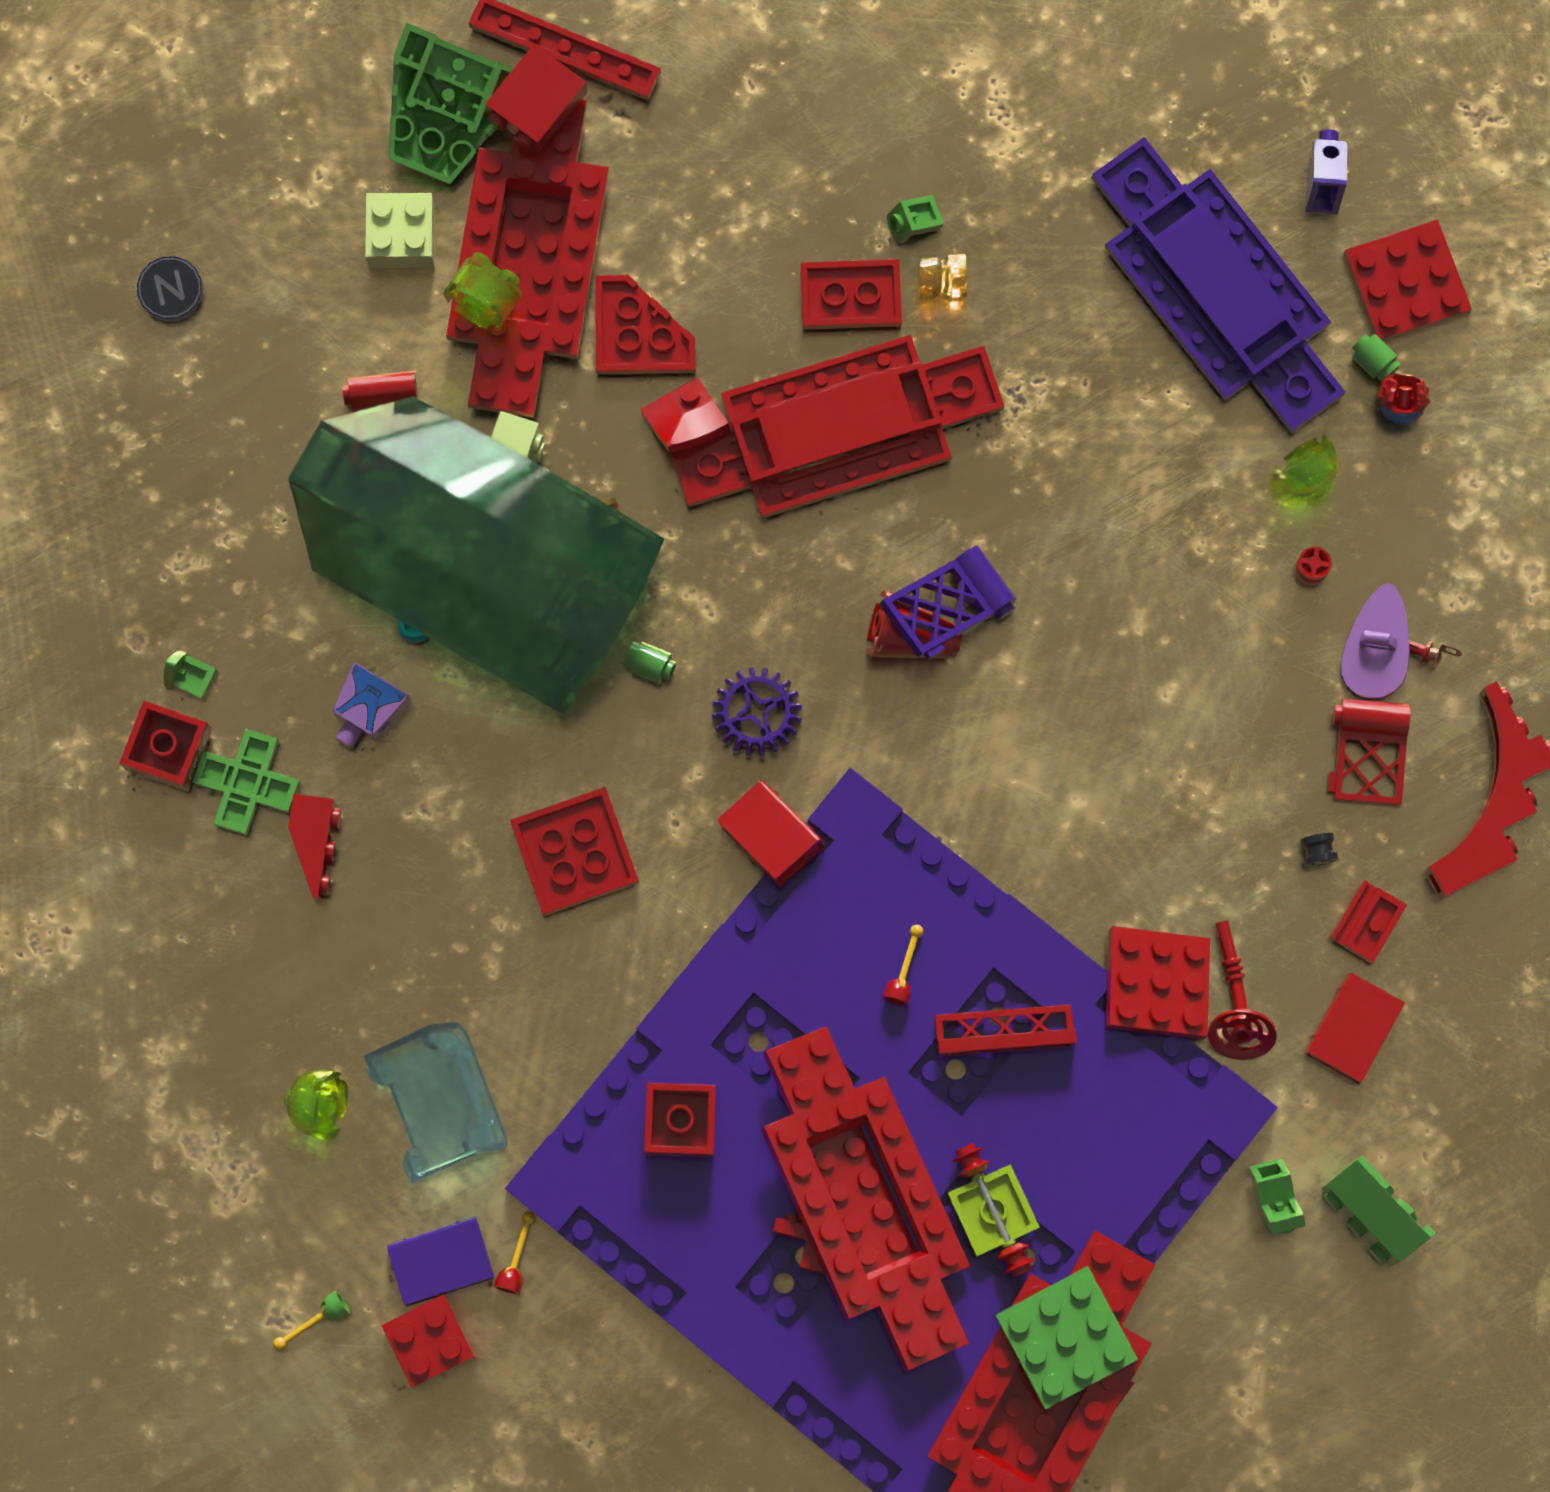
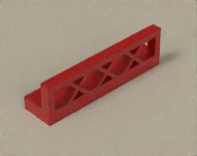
M1072 1004L935 1015L938 1057L1072 1047L1077 1043L1076 1029H1074ZM1065 1013V1030L1050 1031L1042 1025L1050 1014ZM1032 1015L1044 1016L1038 1021ZM1018 1016H1025L1035 1024L1034 1028L1027 1033H1015L1008 1026ZM1010 1017L1005 1024L998 1019ZM982 1019H992L1001 1027L996 1035L981 1036L974 1030ZM967 1020H976L971 1025V1027L964 1022ZM957 1021L967 1030L961 1038L944 1039L943 1022Z

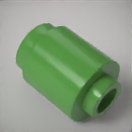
M1365 334L1352 347L1355 351L1352 358L1374 380L1378 378L1383 382L1386 376L1394 374L1401 366V363L1396 359L1398 355L1376 334L1371 337Z
M634 641L626 654L624 666L630 668L631 673L660 685L664 679L667 681L671 679L676 668V662L672 661V653L646 642L640 644Z

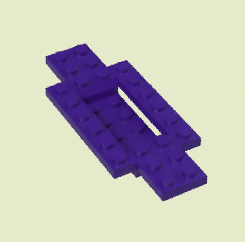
M1143 137L1092 174L1091 179L1129 226L1107 242L1105 249L1224 401L1249 383H1252L1292 434L1345 395L1344 389L1307 344V341L1330 325V319L1211 169L1188 185L1186 183L1182 185L1146 138ZM1154 248L1232 346L1233 352L1230 351L1152 251Z

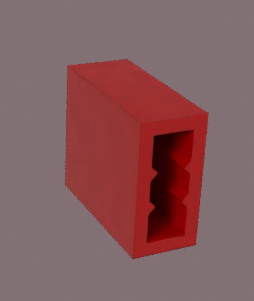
M533 44L486 102L487 119L499 130L506 128L515 135L513 138L523 148L529 150L532 147L540 153L588 93L587 83L544 50Z

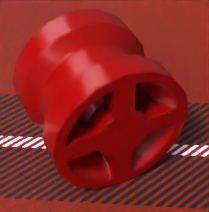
M1318 546L1305 549L1300 554L1295 565L1298 578L1307 584L1322 582L1332 566L1331 557L1325 549Z

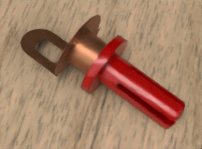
M1409 640L1410 653L1421 656L1423 664H1427L1429 660L1433 661L1434 669H1436L1442 659V652L1457 657L1462 656L1458 649L1444 644L1437 649L1433 648L1434 643L1431 641L1425 646ZM1446 647L1455 650L1456 653L1446 651Z

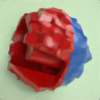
M1395 373L1386 376L1385 380L1381 382L1377 395L1380 401L1381 412L1387 417V420L1393 421L1396 424H1403L1404 426L1416 422L1418 417L1424 414L1426 407L1430 403L1429 387L1425 385V380L1410 374Z

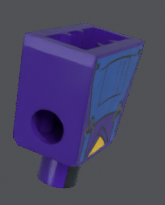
M1324 129L1319 132V139L1314 140L1308 163L1305 211L1338 214L1347 185L1348 144L1345 141H1338L1339 133L1336 130Z

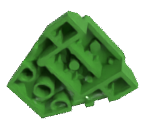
M406 23L394 52L388 159L451 184L477 153L476 151L488 136L490 137L497 129L487 119L488 115L485 104L514 68L499 61H491L441 40L435 34Z

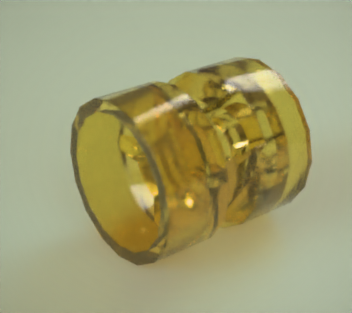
M965 254L947 255L944 260H940L937 255L919 256L920 299L939 298L941 293H945L948 298L967 297Z

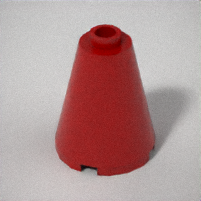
M884 590L879 596L886 598L894 593ZM900 601L893 603L900 614L910 616L911 605ZM876 603L867 633V640L873 641L872 649L866 648L867 655L872 657L918 658L879 603ZM918 607L917 619L932 623L933 613ZM939 617V626L951 630L954 628L953 623ZM919 628L915 629V635L923 645L930 642L931 632ZM962 634L942 644L945 648L943 652L932 658H950L953 653H958L962 644Z

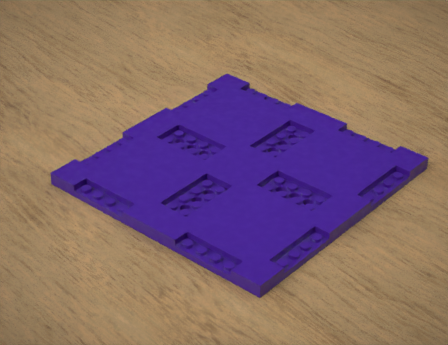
M850 767L808 818L807 824L812 826L814 831L824 840V849L781 888L766 873L762 876L724 924L720 925L642 1020L634 1034L550 1136H547L506 1186L505 1190L873 1492H947L957 1474L931 1460L927 1455L1000 1327L995 1315L1012 1306L1029 1274L1035 1275L1050 1285L1068 1277L1094 1230L1154 1264L1278 1107L1227 1066H1222L1188 1038L1105 1028L1107 971L1012 895H1007L906 815L900 806ZM913 925H920L923 928V935L917 940L905 979L911 988L908 1006H899L882 999L884 989L890 980L899 978L911 939L910 928ZM1072 1004L1074 1029H1076L1077 1038L1075 1046L938 1057L935 1015L991 1011L995 1008L1005 1010ZM1065 1013L1050 1014L1042 1025L1050 1031L1065 1030ZM1044 1015L1032 1016L1039 1021ZM1025 1016L1015 1017L1008 1027L1015 1033H1027L1034 1028L1035 1024ZM982 1019L974 1028L981 1036L996 1035L1001 1027L992 1025L989 1019ZM967 1020L964 1022L971 1027V1025L976 1020ZM957 1021L943 1022L944 1039L961 1038L967 1031ZM827 1026L854 1088L885 1076L970 1264V1267L941 1279L969 1344L907 1372H904L877 1309L870 1310L845 1321L826 1276L799 1269L800 1265L796 1261L795 1254L798 1249L805 1247L806 1242L773 1233L776 1217L783 1219L785 1213L795 1216L799 1215L760 1130L768 1124L790 1116L763 1053L766 1050ZM762 1033L768 1038L769 1043L764 1051L756 1052L750 1048L749 1039L752 1035ZM959 1061L964 1065L965 1074L962 1078L956 1080L951 1079L947 1075L946 1066L949 1062ZM647 1083L716 1085L714 1158L645 1156ZM863 1124L862 1129L915 1247L917 1251H920L922 1249L868 1128L866 1124ZM974 1143L976 1148L983 1146V1150L979 1153L981 1160L990 1161L987 1169L982 1172L985 1176L1011 1164L1040 1227L1015 1239L1016 1243L1013 1245L1017 1243L1028 1244V1249L1032 1250L1035 1254V1263L1031 1266L1032 1270L1013 1278L1011 1272L1004 1275L1008 1265L1006 1261L997 1260L1000 1252L1007 1247L1003 1248L1000 1246L976 1257L947 1193L972 1182L971 1178L967 1179L958 1176L963 1170L960 1163H952V1160L957 1158L955 1151ZM779 1274H788L793 1278L794 1286L790 1292L780 1293L775 1289L774 1279Z

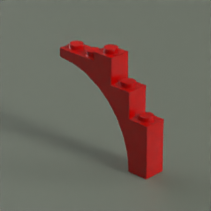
M1497 681L1485 686L1480 692L1490 717L1495 741V771L1489 798L1480 819L1466 839L1451 853L1436 861L1425 870L1440 901L1513 865L1518 860L1516 857L1518 850L1513 839L1509 835L1505 837L1503 832L1533 817L1537 813L1535 808L1538 805L1537 800L1531 789H1525L1523 784L1550 771V741H1544L1541 734L1530 740L1528 739L1529 730L1525 721L1520 716L1516 717L1511 708L1513 701L1508 690L1505 687L1500 688Z

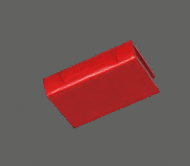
M762 780L717 819L723 831L780 888L825 847L824 840L814 831V828L809 826L779 796L778 792L774 791Z
M1348 973L1341 987H1338V992L1315 1034L1311 1036L1312 1039L1304 1053L1311 1059L1359 1085L1367 1074L1405 1002L1361 977Z

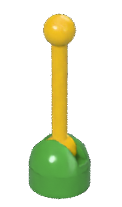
M335 1290L322 1301L321 1313L285 1337L276 1338L273 1341L274 1349L283 1351L288 1342L324 1318L329 1321L343 1319L351 1313L348 1305Z

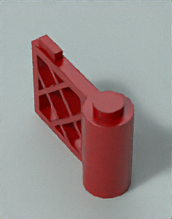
M415 371L348 378V385L342 386L344 404L351 405L356 448L349 449L351 468L358 469L359 475H367L379 471L391 472L426 467ZM412 411L413 422L405 432L391 423L398 413ZM389 414L387 418L383 417L382 415ZM375 416L383 423L370 436L361 429L360 417ZM387 426L401 436L390 450L377 441V438ZM413 431L415 433V440L409 436ZM362 436L368 440L364 446ZM407 440L416 447L417 459L403 461L395 453ZM372 444L386 454L379 464L365 465L364 454ZM391 458L396 461L387 463Z
M1342 698L1340 705H1334L1333 725H1338L1339 729L1336 772H1329L1327 792H1334L1333 799L1402 805L1407 736L1411 715L1410 704ZM1346 740L1360 741L1368 750L1356 763H1353L1345 754ZM1366 741L1379 743L1371 748ZM1384 743L1399 744L1398 758L1389 766L1375 752ZM1372 755L1384 770L1369 782L1357 766ZM1344 760H1345V761L1347 762V764L1350 766V768H1348L1345 772H1344ZM1395 765H1397L1396 776L1391 771ZM1353 770L1364 782L1365 786L1356 794L1342 793L1343 778ZM1386 773L1396 783L1394 797L1381 796L1372 786ZM1369 788L1374 795H1363L1362 793Z

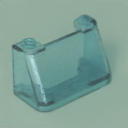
M458 1022L428 1025L364 1055L369 1078L380 1086H390L413 1147L405 1152L402 1162L404 1172L410 1178L411 1183L422 1182L491 1155L506 1147V1133L466 1030Z

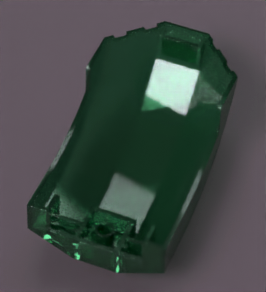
M413 396L321 420L287 478L312 571L563 715L597 670L613 645L641 595L665 540L663 537L558 475Z

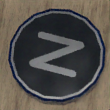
M176 256L161 257L150 262L142 270L137 282V296L142 307L149 315L163 322H179L190 317L196 311V307L201 303L204 295L203 282L197 269L187 260Z

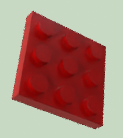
M1438 219L1345 249L1343 253L1372 331L1383 342L1468 314L1472 311Z
M606 787L510 820L543 917L639 883Z
M1112 926L1109 929L1105 1028L1201 1040L1208 1037L1210 938Z

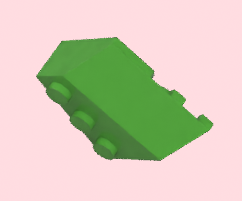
M1363 1156L1351 1162L1322 1187L1326 1192L1323 1196L1326 1202L1336 1212L1340 1209L1349 1219L1346 1222L1349 1229L1358 1238L1365 1237L1372 1246L1369 1248L1370 1253L1381 1265L1386 1262L1391 1267L1400 1263L1436 1234L1429 1225L1422 1229L1417 1224L1415 1210L1402 1199L1398 1198L1395 1200L1391 1196L1394 1193L1391 1185Z

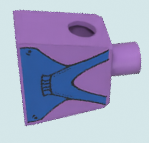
M354 662L333 710L334 715L344 722L335 739L350 749L353 748L361 734L374 741L378 740L411 703L409 695Z

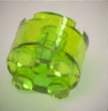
M475 252L472 257L465 259L443 293L448 303L453 299L458 304L455 311L462 317L485 329L490 324L495 325L494 330L501 328L522 296L521 290L518 287L519 277L510 270H500L492 265L488 257L479 252Z

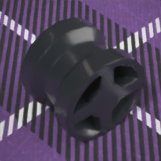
M1333 833L1315 834L1300 839L1301 847L1306 850L1307 856L1304 859L1306 867L1325 865L1339 860L1338 854L1333 850L1332 846L1335 840Z

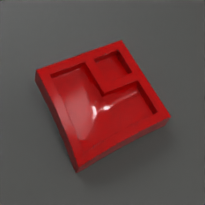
M698 377L640 409L648 425L669 452L680 451L703 444L731 430L728 421Z

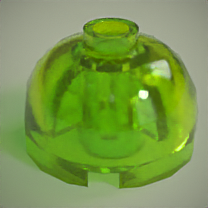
M1322 435V442L1318 443L1316 438H1313L1298 446L1283 458L1288 462L1280 469L1276 464L1271 472L1287 493L1295 497L1305 498L1315 495L1316 498H1320L1333 489L1331 482L1338 475L1340 459L1332 442L1326 435Z
M310 1070L301 1074L291 1087L287 1089L284 1104L287 1107L291 1124L301 1133L311 1137L330 1139L338 1131L339 1127H334L338 1115L340 1118H344L348 1101L347 1083L339 1079V1076L342 1075L340 1072Z

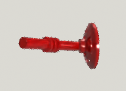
M1229 921L1217 922L1215 925L1224 961L1221 964L1226 967L1223 970L1224 974H1228L1225 980L1230 982L1234 1010L1224 1012L1213 1019L1208 1028V1039L1212 1047L1224 1056L1234 1059L1257 1058L1268 1053L1274 1047L1277 1039V1030L1274 1023L1268 1017L1259 1012L1248 1010L1243 983L1245 973H1241V970L1244 968L1242 965H1239L1242 960L1237 958ZM1260 1020L1266 1025L1268 1033L1263 1031V1025ZM1222 1028V1034L1228 1040L1227 1043L1219 1037L1217 1029ZM1227 1028H1232V1034L1228 1031ZM1255 1038L1261 1042L1251 1047H1239L1240 1043H1247Z

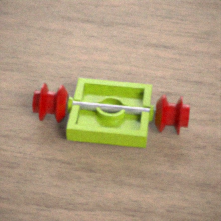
M974 1143L955 1151L957 1158L952 1160V1163H960L963 1168L958 1176L967 1179L971 1178L972 1182L947 1193L976 1257L1000 1246L1003 1248L1007 1247L1000 1252L997 1260L1006 1261L1008 1268L1004 1275L1011 1272L1013 1278L1031 1271L1030 1263L1035 1261V1259L1027 1258L1024 1253L1029 1245L1024 1243L1013 1245L1016 1243L1015 1239L1040 1227L1011 1164L985 1176L982 1172L987 1169L990 1161L981 1160L979 1153L983 1150V1146L976 1148Z

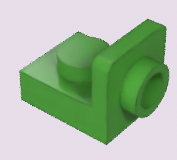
M933 195L900 201L887 214L888 226L897 244L905 243L912 235L937 231L944 225Z

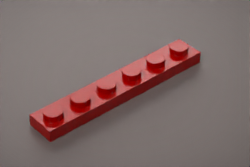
M479 0L468 23L471 29L527 52L535 44L565 67L649 101L661 74L660 67L496 0Z

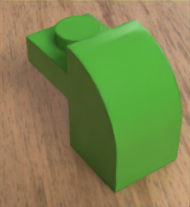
M1283 1159L1250 1166L1254 1194L1266 1230L1270 1229L1272 1235L1277 1233L1285 1234L1306 1226L1304 1214L1295 1199L1291 1174Z

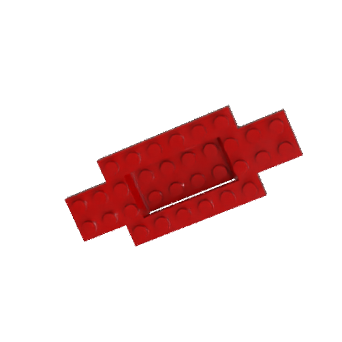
M585 99L581 100L540 153L532 147L529 150L523 148L515 139L513 140L511 152L479 148L446 333L447 340L478 344L468 400L469 408L493 412L503 411L513 415L534 417L546 354L578 359L609 176V167L578 162L587 110V100ZM506 189H507L508 193H507L506 204H505V210H504V216H503V221H502V227H501L499 245H498V250H497L495 268H494V273H493V279H492L490 297H489V302H488L487 313H485V311H486V305H487V299H488V293H489V287H490V282H491V276H492V270H493V264H494V259H495V253H496L498 235H499V230H500L502 212H503V207H504Z
M910 334L722 392L721 396L730 421L731 430L703 444L670 452L688 508L752 488L761 519L950 461L952 456L943 429L1002 411L1005 406L984 346L922 364L919 361ZM907 433L910 435L783 475V472Z
M827 1026L766 1050L763 1056L790 1116L768 1124L760 1130L845 1321L870 1310L877 1309L904 1372L969 1344L941 1279L970 1267V1264L885 1076L854 1088ZM863 1124H866L917 1237L922 1249L920 1251H917L866 1138L862 1129Z
M1093 1231L1069 1276L1086 1266L1089 1267L1138 1360L1047 1409H1044L1003 1330L999 1327L927 1455L931 1460L957 1474L947 1492H1070L1152 1345L1151 1342L1123 1327L1122 1324L1154 1269L1155 1264L1098 1231ZM1030 1273L1012 1306L1051 1285Z

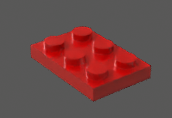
M899 259L800 263L803 330L902 326Z

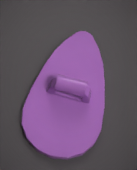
M1390 583L1381 585L1363 605L1347 639L1341 660V675L1347 687L1356 695L1366 699H1382L1394 694L1403 685L1408 673L1410 647L1407 613L1397 588Z

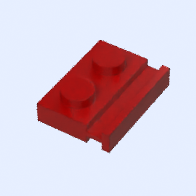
M1364 880L1329 939L1373 964L1407 904Z

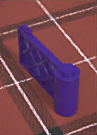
M976 545L966 550L955 560L886 597L879 605L916 656L920 658L924 655L929 660L943 652L945 648L942 644L984 620L996 616L1001 620L1015 610L1013 603H1015L1017 598L979 546ZM949 572L958 583V589L943 585L945 574ZM920 588L935 592L934 603L919 599ZM942 594L957 598L955 610L941 606ZM900 601L911 605L910 616L900 614L893 603ZM963 601L973 603L980 614L973 616L962 612ZM918 607L933 612L932 623L917 619ZM940 614L954 618V628L952 630L939 626ZM916 628L931 632L929 643L923 645L915 635Z

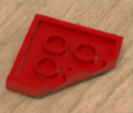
M595 275L597 374L696 373L695 337L686 328L684 329L671 317V314L653 297L651 298L629 275Z

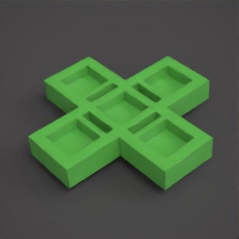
M245 729L235 760L206 751L202 752L192 783L223 793L213 823L216 827L247 836L258 804L290 814L293 793L297 794L300 781L269 771L279 743L278 738Z

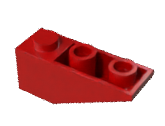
M293 793L288 828L312 897L316 903L322 904L323 895H328L330 890L331 875H326L328 862H333L335 858L336 842H331L333 829H339L341 809H336L337 804L334 799Z

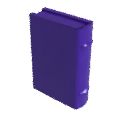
M476 1216L460 1222L457 1220L456 1223L413 1237H404L403 1240L387 1245L402 1300L406 1307L495 1279Z

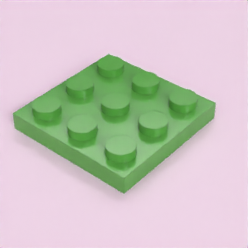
M1088 1266L995 1315L1044 1409L1055 1405L1138 1360Z

